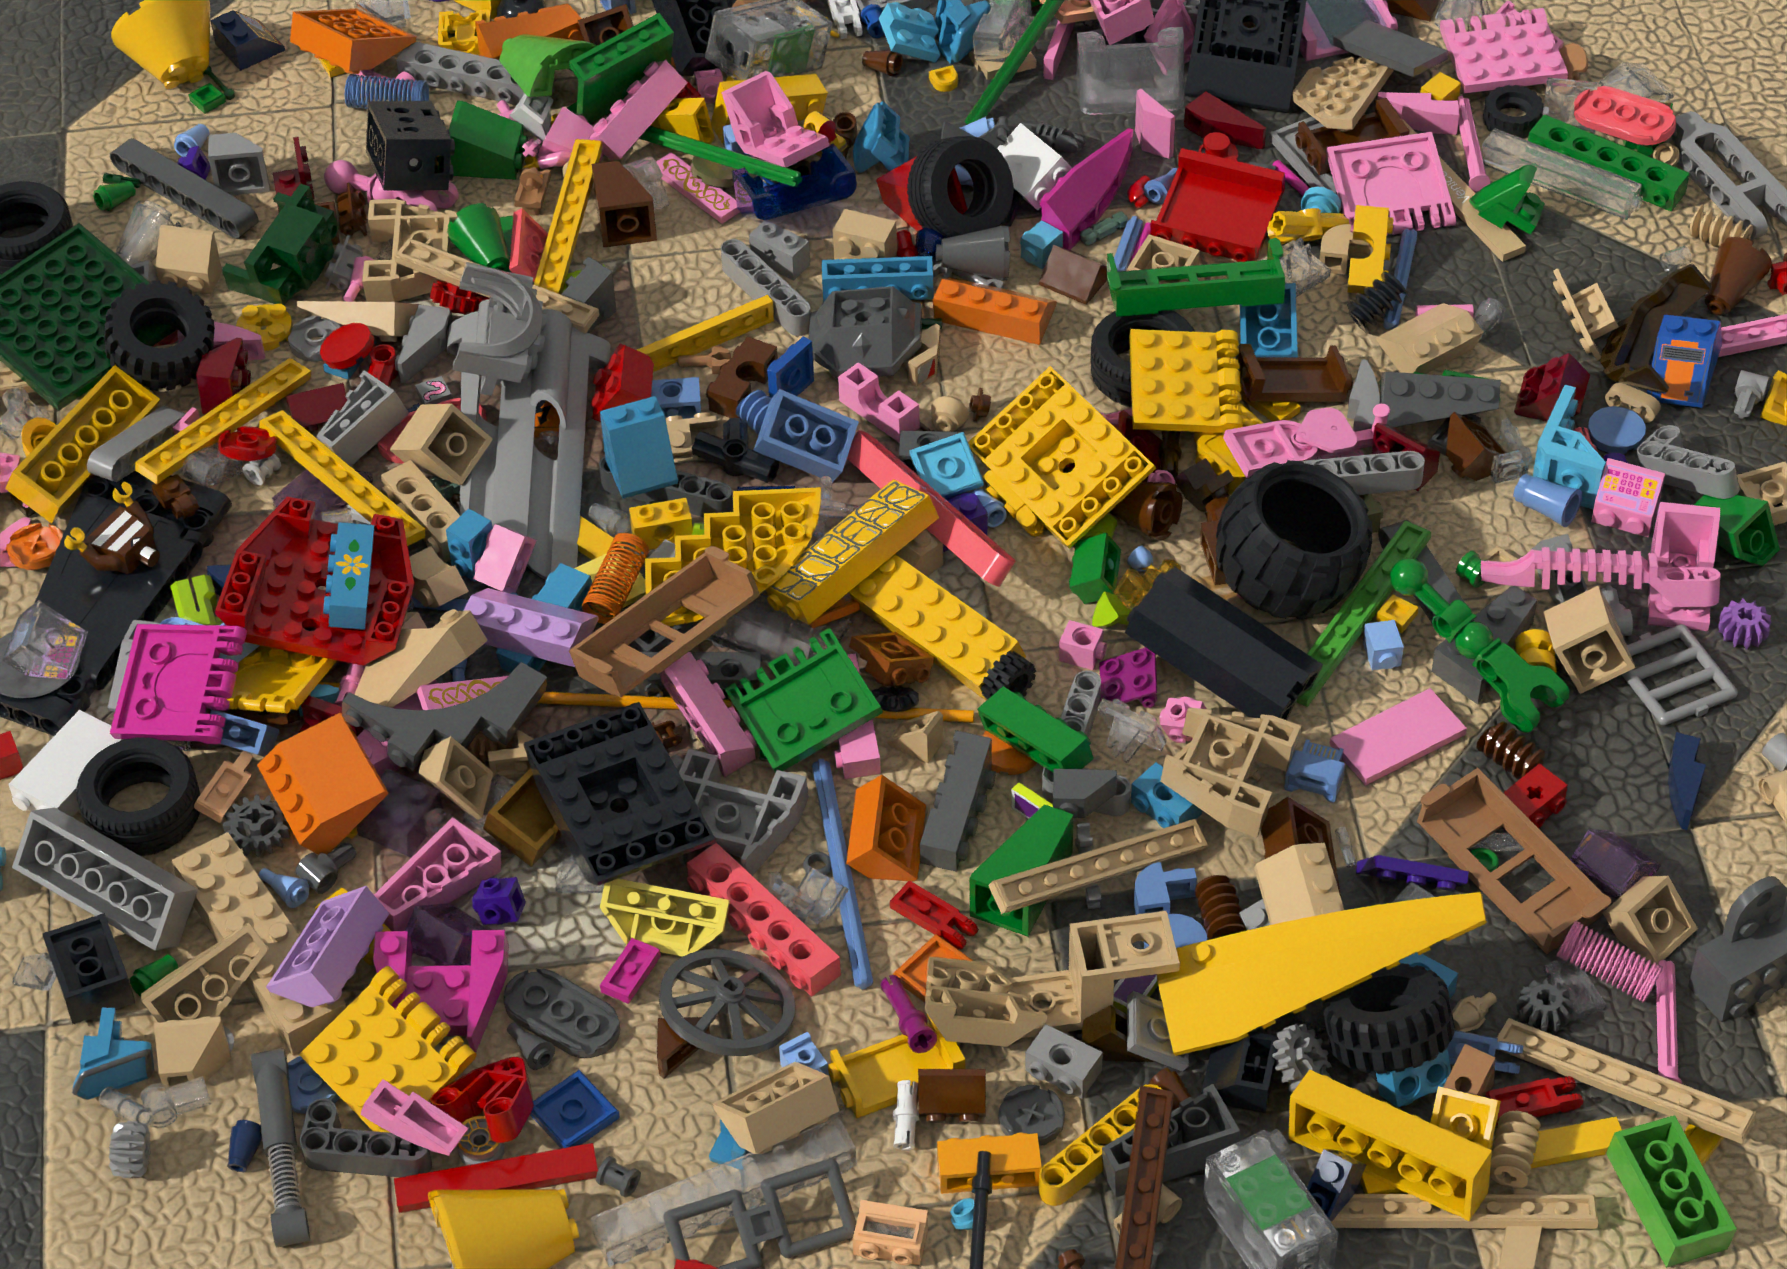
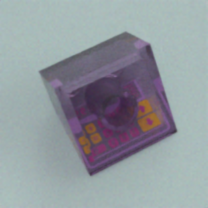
M1588 829L1570 859L1589 880H1593V878L1603 884L1601 889L1615 898H1618L1619 895L1622 896L1643 876H1653L1661 866L1660 863L1611 830Z
M451 903L415 906L405 931H408L413 946V953L435 961V966L470 965L472 930H493L486 925H482L480 921Z

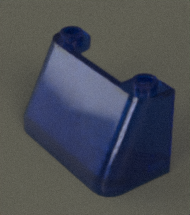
M834 143L829 144V147L822 150V156L817 162H810L812 174L801 176L802 182H799L797 187L783 183L763 187V181L760 176L752 178L745 167L733 170L732 176L737 207L746 219L770 220L846 199L855 192L857 187L855 170Z

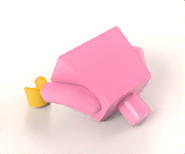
M562 107L559 114L556 113L551 117V128L537 155L539 158L536 159L535 156L532 157L531 155L527 156L525 159L526 165L523 166V169L535 167L540 171V168L563 167L570 159L575 139L590 140L589 137L595 132L593 126L583 115H576L567 108ZM603 152L601 153L599 163L602 161L605 155Z

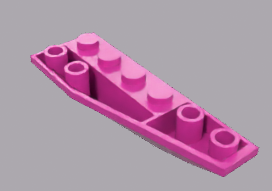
M1127 128L1071 168L1064 177L1058 179L1056 185L1049 193L1046 192L1040 202V207L1042 208L1041 220L1063 232V248L1071 250L1080 241V232L1096 224L1111 204L1128 168L1133 148V129Z

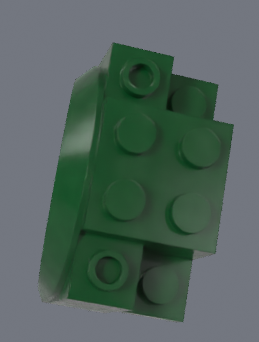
M303 184L297 187L292 196L277 192L273 198L274 202L278 204L280 212L244 261L246 270L228 263L223 267L222 273L229 290L285 306L295 293L303 289L308 290L313 281L318 279L326 263L332 259L334 247L331 239L336 237L339 229L334 211L315 205L310 187ZM273 263L281 266L271 270Z

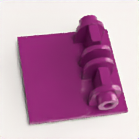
M1145 647L1099 662L1101 710L1136 699L1145 708H1152L1157 702L1155 653Z

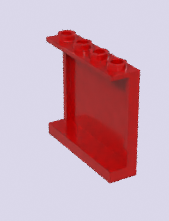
M1181 148L1178 155V169L1157 220H1151V235L1198 249L1201 252L1209 253L1216 257L1221 256L1234 259L1237 262L1257 261L1268 234L1267 227L1269 221L1272 220L1273 213H1276L1285 191V172Z

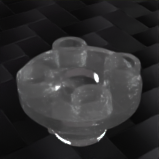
M20 386L8 389L2 396L8 411L0 417V432L8 439L17 440L21 436L23 426L29 420L36 417L50 418L48 411L41 405L36 406L29 399L28 393Z

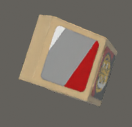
M937 323L922 332L921 348L915 353L916 357L908 361V381L915 387L937 375L940 354V326Z

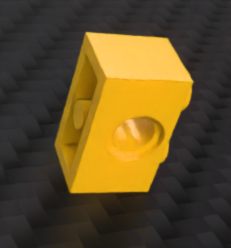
M687 498L629 508L631 532L644 540L649 550L657 549L665 539L675 544V536L692 535V517ZM635 546V548H636L637 550H639L640 552H642V550H641L640 548H638L637 546Z

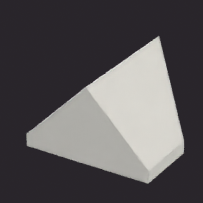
M524 94L509 116L518 123L523 124L525 129L543 142L551 128V105L554 100L549 96L528 97Z

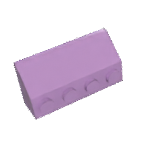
M490 588L471 595L464 611L470 610L483 631L488 640L484 644L575 667L569 650L591 635L599 620L597 615Z
M367 886L322 901L266 988L271 993L312 1008L325 1003L328 1005L334 1003L342 995V988L347 980L356 973L355 967L360 959L369 952V945L375 937V932L383 930L382 924L388 917L389 912Z

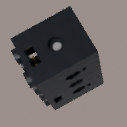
M368 101L366 153L383 190H448L449 181L453 180L454 175L453 165L450 164V155L455 154L454 139L450 138L449 129L445 128L444 120L440 119L439 111L435 109L431 101Z

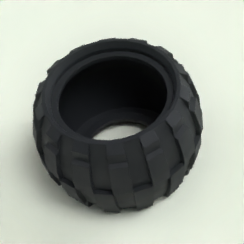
M1287 460L1283 464L1273 462L1257 470L1249 479L1246 478L1228 499L1217 526L1216 560L1218 568L1225 574V582L1231 590L1240 595L1245 600V603L1253 608L1283 619L1287 617H1296L1299 620L1313 618L1316 614L1325 613L1328 609H1332L1350 594L1365 571L1372 547V521L1367 515L1369 509L1364 500L1356 494L1348 482L1326 468L1302 461ZM1282 539H1286V540H1288V541H1290V542L1296 544V545H1297L1298 547H1300L1301 549L1296 548V547L1290 545L1289 543L1285 542V541L1282 540Z

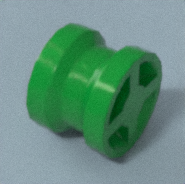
M1471 550L1458 563L1456 575L1460 578H1467L1469 583L1475 588L1482 586L1485 581H1481V559L1479 554Z

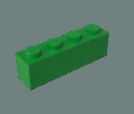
M1003 686L977 709L986 731L1053 773L1054 769H1083L1094 759L1090 748L1091 741L1085 733L1080 730H1073L1059 717H1052L1040 705L1031 704L1019 692L1014 693Z

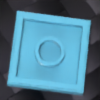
M964 432L909 450L917 475L945 499L984 486Z

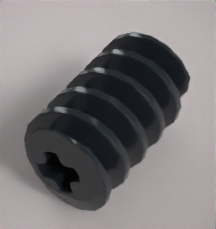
M1387 272L1381 274L1382 281L1375 279L1372 282L1374 289L1371 287L1364 289L1366 296L1357 294L1355 297L1357 303L1349 301L1347 304L1350 317L1365 333L1369 332L1366 326L1367 322L1374 326L1377 325L1375 315L1383 319L1385 318L1384 307L1390 311L1394 310L1391 303L1392 300L1399 304L1402 303L1400 293L1409 297L1408 292L1400 281Z

